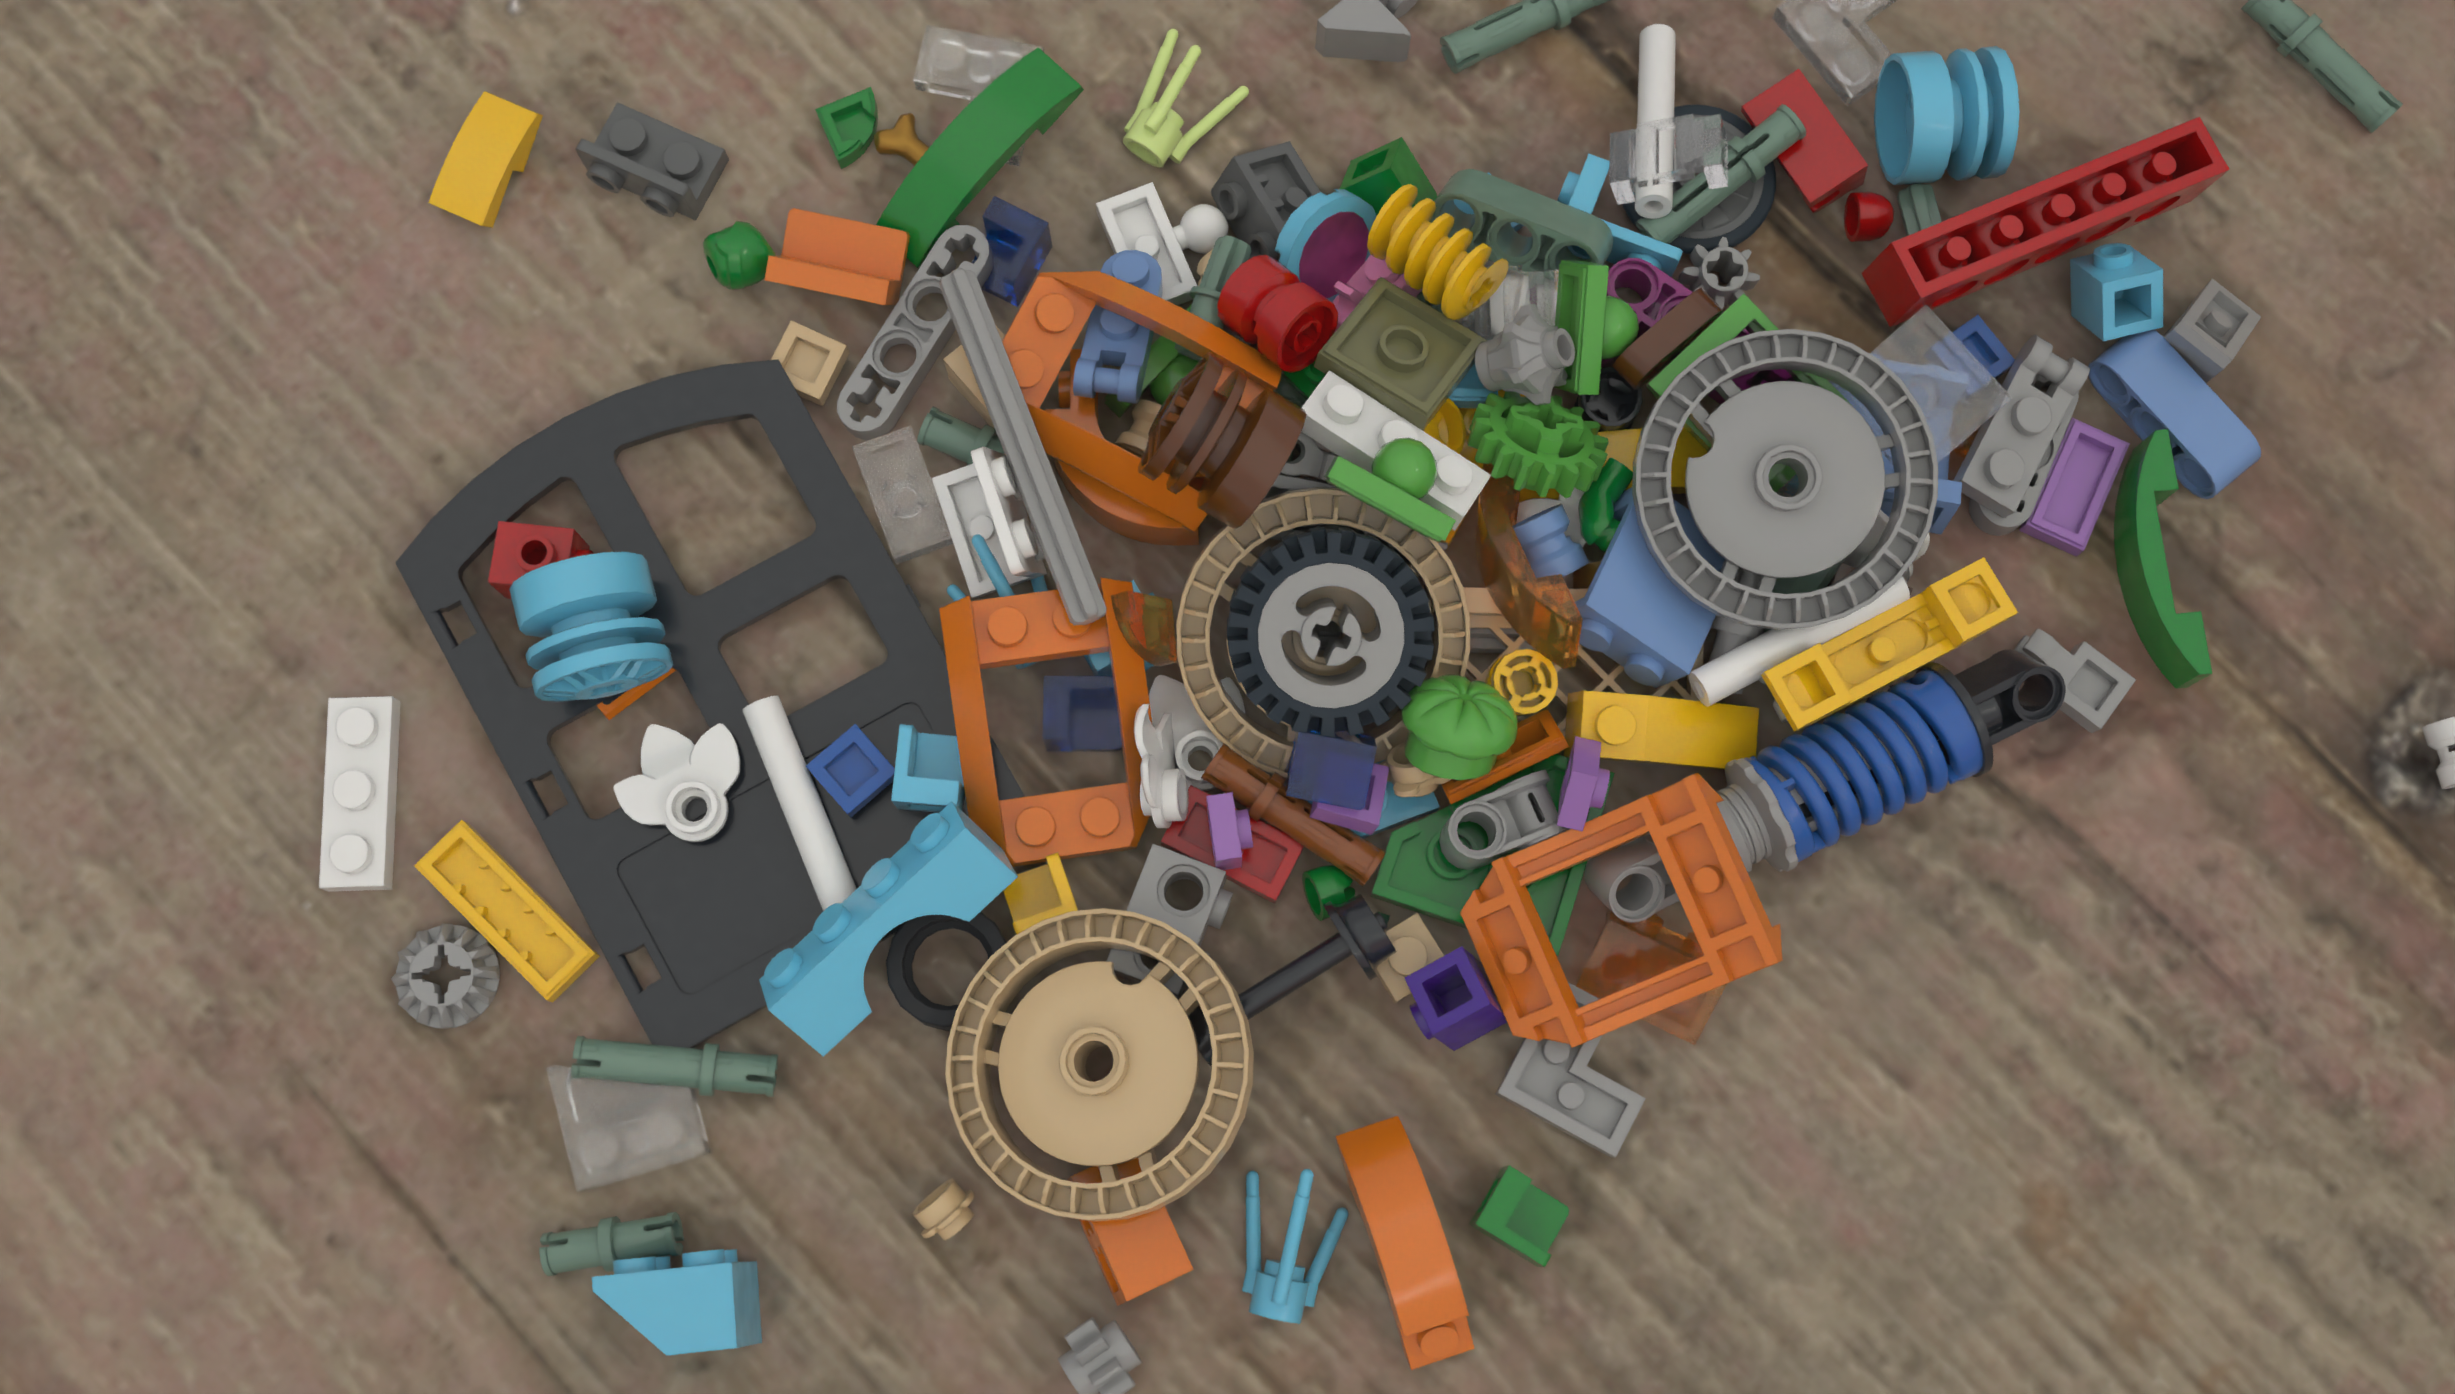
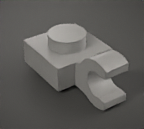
M2039 628L2030 637L2027 635L2023 636L2014 648V650L2057 670L2061 674L2065 682L2066 693L2060 710L2090 733L2102 729L2136 681L2135 678L2087 642H2081L2069 652L2052 636Z

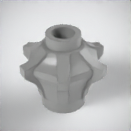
M1527 304L1520 307L1514 320L1511 323L1505 324L1502 332L1495 335L1492 340L1479 344L1475 353L1476 371L1481 383L1489 391L1517 392L1526 396L1535 405H1546L1551 403L1552 388L1554 386L1566 385L1568 375L1565 367L1573 364L1575 347L1570 334L1565 329L1558 328V326L1552 327L1547 324L1538 312L1536 304Z

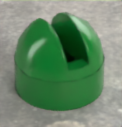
M1334 865L1320 866L1305 871L1302 874L1303 889L1307 902L1314 916L1319 921L1330 918L1323 906L1329 901L1333 904H1342L1355 897V889L1349 887L1353 879Z

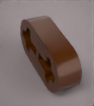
M1702 288L1695 290L1633 342L1615 361L1613 368L1633 390H1637L1672 362L1723 313V310Z

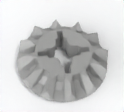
M442 923L441 926L418 931L416 938L405 949L398 952L399 963L396 974L391 978L396 986L399 997L398 1005L406 1010L418 1023L441 1029L463 1026L479 1017L489 1007L496 995L500 981V966L496 952L487 939L473 929L461 925ZM446 955L448 956L450 966L471 972V975L460 976V979L450 981L448 992L442 995L440 985L422 979V975H429L430 971L439 970L441 959L445 958Z

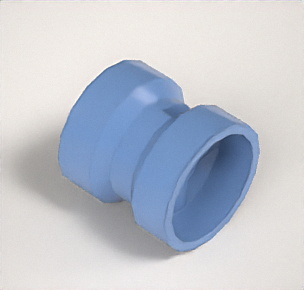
M1562 504L1539 512L1504 531L1512 549L1520 551L1524 557L1526 565L1523 572L1531 588H1538L1558 580L1589 563L1581 544L1573 542L1570 535L1565 536L1564 534L1567 531L1570 520Z

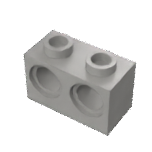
M1152 844L1126 911L1136 912L1162 921L1201 946L1208 926L1217 929L1221 928L1232 900L1233 892L1223 889L1226 882V871ZM1188 879L1200 886L1203 897L1200 903L1193 909L1187 911L1177 910L1166 901L1167 889L1177 880ZM1111 949L1106 962L1114 963L1115 976L1135 984L1140 983L1151 971L1143 964L1142 954L1133 951ZM1176 973L1164 984L1177 999L1181 997L1185 986L1188 987L1185 981Z

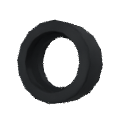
M982 912L978 913L970 922L946 915L917 917L904 922L893 936L886 959L888 985L900 1007L924 1025L951 1031L959 1004L945 1006L933 1003L920 993L914 982L912 971L916 950L932 934L941 930L957 929L969 932L982 943L989 959L1007 941L997 924Z

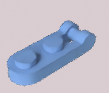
M1125 250L1112 255L1104 262L1100 272L1162 298L1161 267L1157 260L1148 253L1138 250ZM1095 305L1089 317L1081 356L1078 358L1075 366L1073 379L1074 396L1094 398L1096 392L1115 394L1120 402L1138 404L1154 332ZM1103 364H1104V365L1120 366L1121 368H1120V370H1118V369L1102 368V366H1103Z

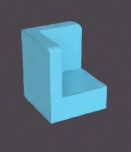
M900 724L891 799L893 804L902 810L939 813L952 801L963 811L965 789L957 736L918 733L914 725Z

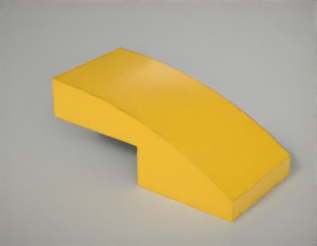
M484 91L456 136L441 168L428 203L480 226L493 228L512 171H524L543 115Z

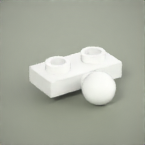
M1153 182L1096 203L1097 215L1114 254L1125 250H1138L1148 253L1157 260L1161 267L1162 299L1177 306L1193 300L1189 293L1191 288L1197 286L1182 250L1189 248L1201 254L1211 251L1219 237L1228 235V223L1224 214L1212 205H1196L1186 211L1180 225L1172 228Z

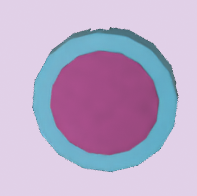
M1334 189L1335 192L1328 195L1319 192L1306 199L1290 215L1279 234L1275 251L1281 254L1279 262L1297 275L1300 282L1310 285L1331 302L1339 295L1333 287L1336 282L1341 281L1346 284L1371 255L1367 242L1370 229L1376 218V213L1370 204L1345 189Z

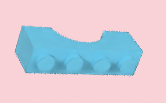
M952 801L941 812L926 816L918 823L911 834L910 840L891 858H884L876 862L865 874L861 886L841 904L835 903L825 909L815 921L813 930L793 949L787 948L782 950L769 962L764 975L759 979L768 1010L824 1057L872 1012L864 991V971L868 958L877 943L896 926L921 916L946 915L970 922L1018 877L1004 850Z

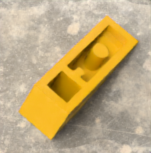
M1586 690L1568 693L1565 739L1569 747L1564 749V756L1570 757L1574 739L1577 736L1601 742L1600 760L1725 769L1726 764L1734 759L1739 760L1752 756L1756 758L1759 708L1714 703L1706 707L1701 701Z

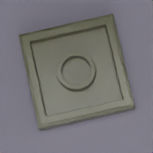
M1380 277L1319 351L1314 367L1325 374L1330 370L1424 431L1475 364V353L1479 344L1487 340Z

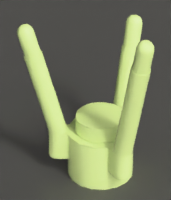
M1170 29L1167 32L1135 113L1124 128L1126 135L1123 138V143L1139 159L1159 168L1164 166L1168 158L1180 164L1190 147L1229 114L1249 94L1248 87L1240 86L1182 136L1180 129L1184 121L1171 107L1201 54V48L1198 45L1190 47L1159 102L1153 103L1179 34L1176 29Z

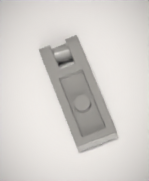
M2037 335L2032 336L2018 353L1953 480L1962 482L1961 493L2003 518L2016 512L2073 396L2083 386L2090 372V368L2072 357L2066 361L2052 352L2053 345ZM2036 374L2051 381L2046 394L2031 385Z

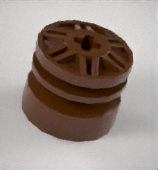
M1208 352L1190 373L1177 382L1161 406L1150 427L1147 447L1138 466V472L1153 481L1161 475L1174 458L1176 461L1166 483L1167 490L1177 494L1199 473L1205 479L1197 501L1198 508L1235 530L1241 527L1254 513L1279 476L1296 445L1307 414L1303 408L1270 388L1261 392L1246 409L1240 406L1239 403L1245 389L1247 376L1239 369L1232 372L1217 391L1214 390L1221 376L1224 361Z

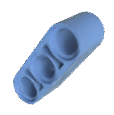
M2156 330L2122 337L2089 363L2090 372L2088 376L2094 388L2142 441L2155 430L2168 429L2177 479L2194 495L2204 499L2213 498L2261 457V448L2252 432Z

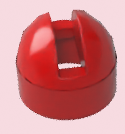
M1873 192L1850 193L1844 210V227L1848 240L1850 242H1867L1882 238L1894 221L1895 211L1891 202L1881 194Z

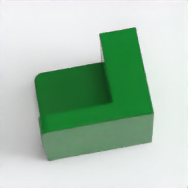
M1402 137L1351 160L1340 186V189H1345L1370 204L1376 216L1391 195L1407 184H1412L1418 189V194L1412 207L1425 198H1430L1433 201L1437 198L1436 191Z
M1510 1165L1501 1167L1469 1225L1533 1265L1545 1267L1552 1256L1548 1253V1250L1568 1217L1569 1208L1530 1184L1533 1179Z

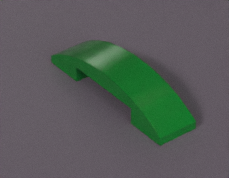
M1039 47L1025 55L988 85L946 127L904 179L876 225L903 230L909 233L910 240L907 258L919 269L938 238L947 229L960 225L956 217L1036 129L1043 135L1083 92V87Z
M2168 429L2155 430L2135 447L2125 466L2115 505L2114 551L2122 595L2136 632L2161 673L2175 689L2188 688L2211 675L2212 668L2201 611L2176 613L2157 506L2175 493L2179 487Z

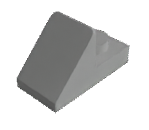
M1341 0L1318 19L1315 49L1323 57L1404 62L1408 58L1411 35L1398 18L1405 15L1418 0Z
M2211 279L2163 337L2207 383L2224 370L2234 359L2261 316L2214 279Z

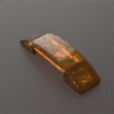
M1492 463L1483 464V470L1491 474L1494 465ZM1491 476L1479 494L1475 524L1476 557L1485 586L1504 618L1529 645L1562 669L1575 667L1583 618L1562 574L1535 577L1512 527L1517 522L1520 491L1513 489L1514 479L1509 476L1497 479Z

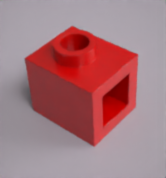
M498 521L488 583L503 597L512 599L510 594L512 583L527 572L550 563L594 553L592 550H589L590 546L575 529Z

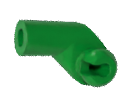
M1609 458L1605 463L1598 480L1592 481L1589 490L1584 492L1578 505L1580 534L1588 545L1595 543L1605 553L1620 521L1613 518L1615 514L1614 504L1633 480V472L1613 458Z

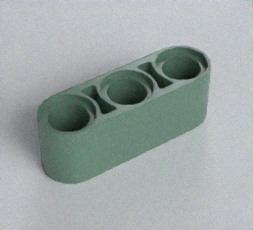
M1465 169L1458 171L1451 176L1434 200L1436 202V210L1430 222L1432 223L1444 213L1452 215L1454 217V225L1448 237L1451 238L1463 228L1473 232V239L1467 249L1468 252H1471L1478 245L1485 243L1491 247V255L1488 260L1496 262L1501 258L1506 259L1509 268L1558 287L1559 264H1561V260H1578L1604 265L1612 251L1613 236L1610 228L1603 220L1479 170ZM1454 199L1462 200L1469 204L1474 214H1467L1459 210L1454 203ZM1511 222L1521 223L1526 226L1532 236L1526 237L1518 234L1512 228ZM1568 246L1581 247L1588 253L1590 259L1576 257L1570 252Z

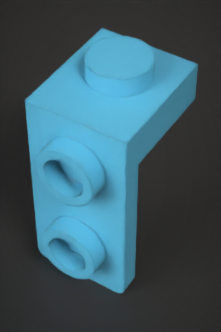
M1588 154L1580 175L1571 171L1568 172L1557 201L1592 214L1612 162ZM1603 220L1610 228L1613 236L1612 251L1606 261L1616 264L1618 261L1627 258H1640L1651 263L1670 277L1673 276L1683 253L1680 248ZM1568 246L1570 252L1582 259H1590L1588 253L1581 247Z

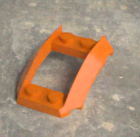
M1103 272L1039 273L1004 335L1002 343L1046 454L1097 479L1142 505L1159 511L1182 524L1181 527L1188 531L1195 532L1208 515V513L1199 509L1197 505L1199 493L1205 479L1204 476L1198 473L1182 491L1174 494L1167 490L1166 486L1176 461L1174 458L1161 475L1152 481L1138 472V466L1141 461L1140 457L1067 420L1040 409L1041 404L1095 305L1150 329L1200 357L1211 352L1224 361V367L1214 389L1216 391L1236 369L1244 372L1247 376V381L1239 405L1245 409L1267 388L1271 390L1278 388L1282 370L1259 353L1258 350L1215 325L1152 293Z
M1100 577L1098 587L1107 608L1106 614L1099 620L1087 625H1073L1070 622L1058 589L971 601L969 595L939 608L968 816L1004 850L1012 867L1047 862L1046 856L1057 852L1061 860L1136 849L1150 816H1144L1141 809L1140 764L1142 758L1135 743L1134 721L1138 708L1142 704H1150L1132 582ZM1109 652L1127 782L999 800L981 669ZM1149 705L1148 715H1149V719H1150V721H1151V723H1152L1151 709H1150V705Z
M1699 773L1692 774L1655 793L1646 795L1585 823L1583 831L1567 830L1491 862L1492 869L1480 888L1472 892L1460 914L1513 1036L1536 1041L1547 1039L1570 1044L1571 1048L1651 1014L1783 961L1780 924L1772 927L1717 806V803L1724 801V799ZM1650 834L1704 955L1579 1007L1526 886Z

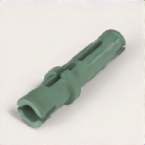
M1522 0L1476 21V23L1441 37L1440 44L1443 46L1441 51L1451 71L1457 74L1475 65V63L1517 45L1542 31L1544 32L1552 27L1555 30L1565 28L1570 25L1571 18L1611 0Z
M2249 0L2241 8L2244 13H2247L2256 23L2263 27L2280 45L2276 50L2284 58L2290 54L2332 96L2354 114L2370 133H2373L2403 105L2402 102L2397 100L2388 90L2386 91L2344 48L2342 49L2319 26L2323 20L2315 13L2310 17L2292 0Z
M1781 104L1773 114L1742 139L1734 136L1725 144L1726 152L1673 194V207L1668 215L1657 219L1644 217L1636 221V227L1642 235L1670 244L1748 180L1755 183L1766 174L1765 166L1796 141L1806 136V129L1801 120L1788 106Z
M577 1036L572 1059H577L576 1064H572L571 1076L572 1079L589 1078L698 1088L699 1095L713 1096L715 1090L764 1094L768 1097H774L777 1079L775 1072L778 1068L779 1057L778 1054L760 1055L720 1051V1044L706 1043L704 1049L588 1039L584 1036Z

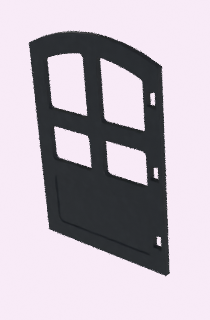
M779 359L723 364L667 376L611 395L560 419L514 447L471 480L428 522L395 562L653 1045L694 1048L767 1007L759 981L764 975L767 965L779 952L787 948L793 949L813 930L815 921L823 912L742 710L749 705V702L721 653L723 641L835 579H845L851 584L886 646L888 656L886 661L878 667L787 716L806 765L854 724L860 728L894 768L900 724L914 725L918 733L957 736L946 655L919 609L921 605L910 585H905ZM748 418L756 419L762 425L816 522V529L811 536L698 596L691 595L687 592L617 464L618 455L624 449L685 430ZM572 481L577 484L613 552L641 554L647 560L657 601L646 613L647 618L658 619L664 625L666 634L659 644H665L670 649L673 661L671 668L681 674L708 726L712 728L719 723L725 725L737 743L741 760L740 773L737 780L725 794L728 801V817L723 828L708 840L701 842L682 840L672 834L666 825H644L633 820L624 812L622 807L600 819H591L551 746V737L557 730L596 710L598 704L612 696L555 702L544 701L536 697L533 686L521 688L463 582L462 576L465 569L496 538L498 521L513 522L530 506L562 482ZM462 605L477 633L463 640L459 645L442 613L449 612ZM990 735L999 800L1025 797ZM810 772L856 888L861 886L865 874L876 862L884 858H891L910 840L911 834L918 823L926 816L936 813L898 809L891 801L892 782L856 814L850 817ZM553 774L568 804L554 811L550 816L533 782L540 781ZM964 792L963 812L968 816L966 796ZM694 799L689 802L685 810L687 819L693 822L701 820L706 815L707 804L703 799ZM904 923L889 931L877 944L895 935ZM643 947H646L662 977L647 986L645 990H643L625 956Z

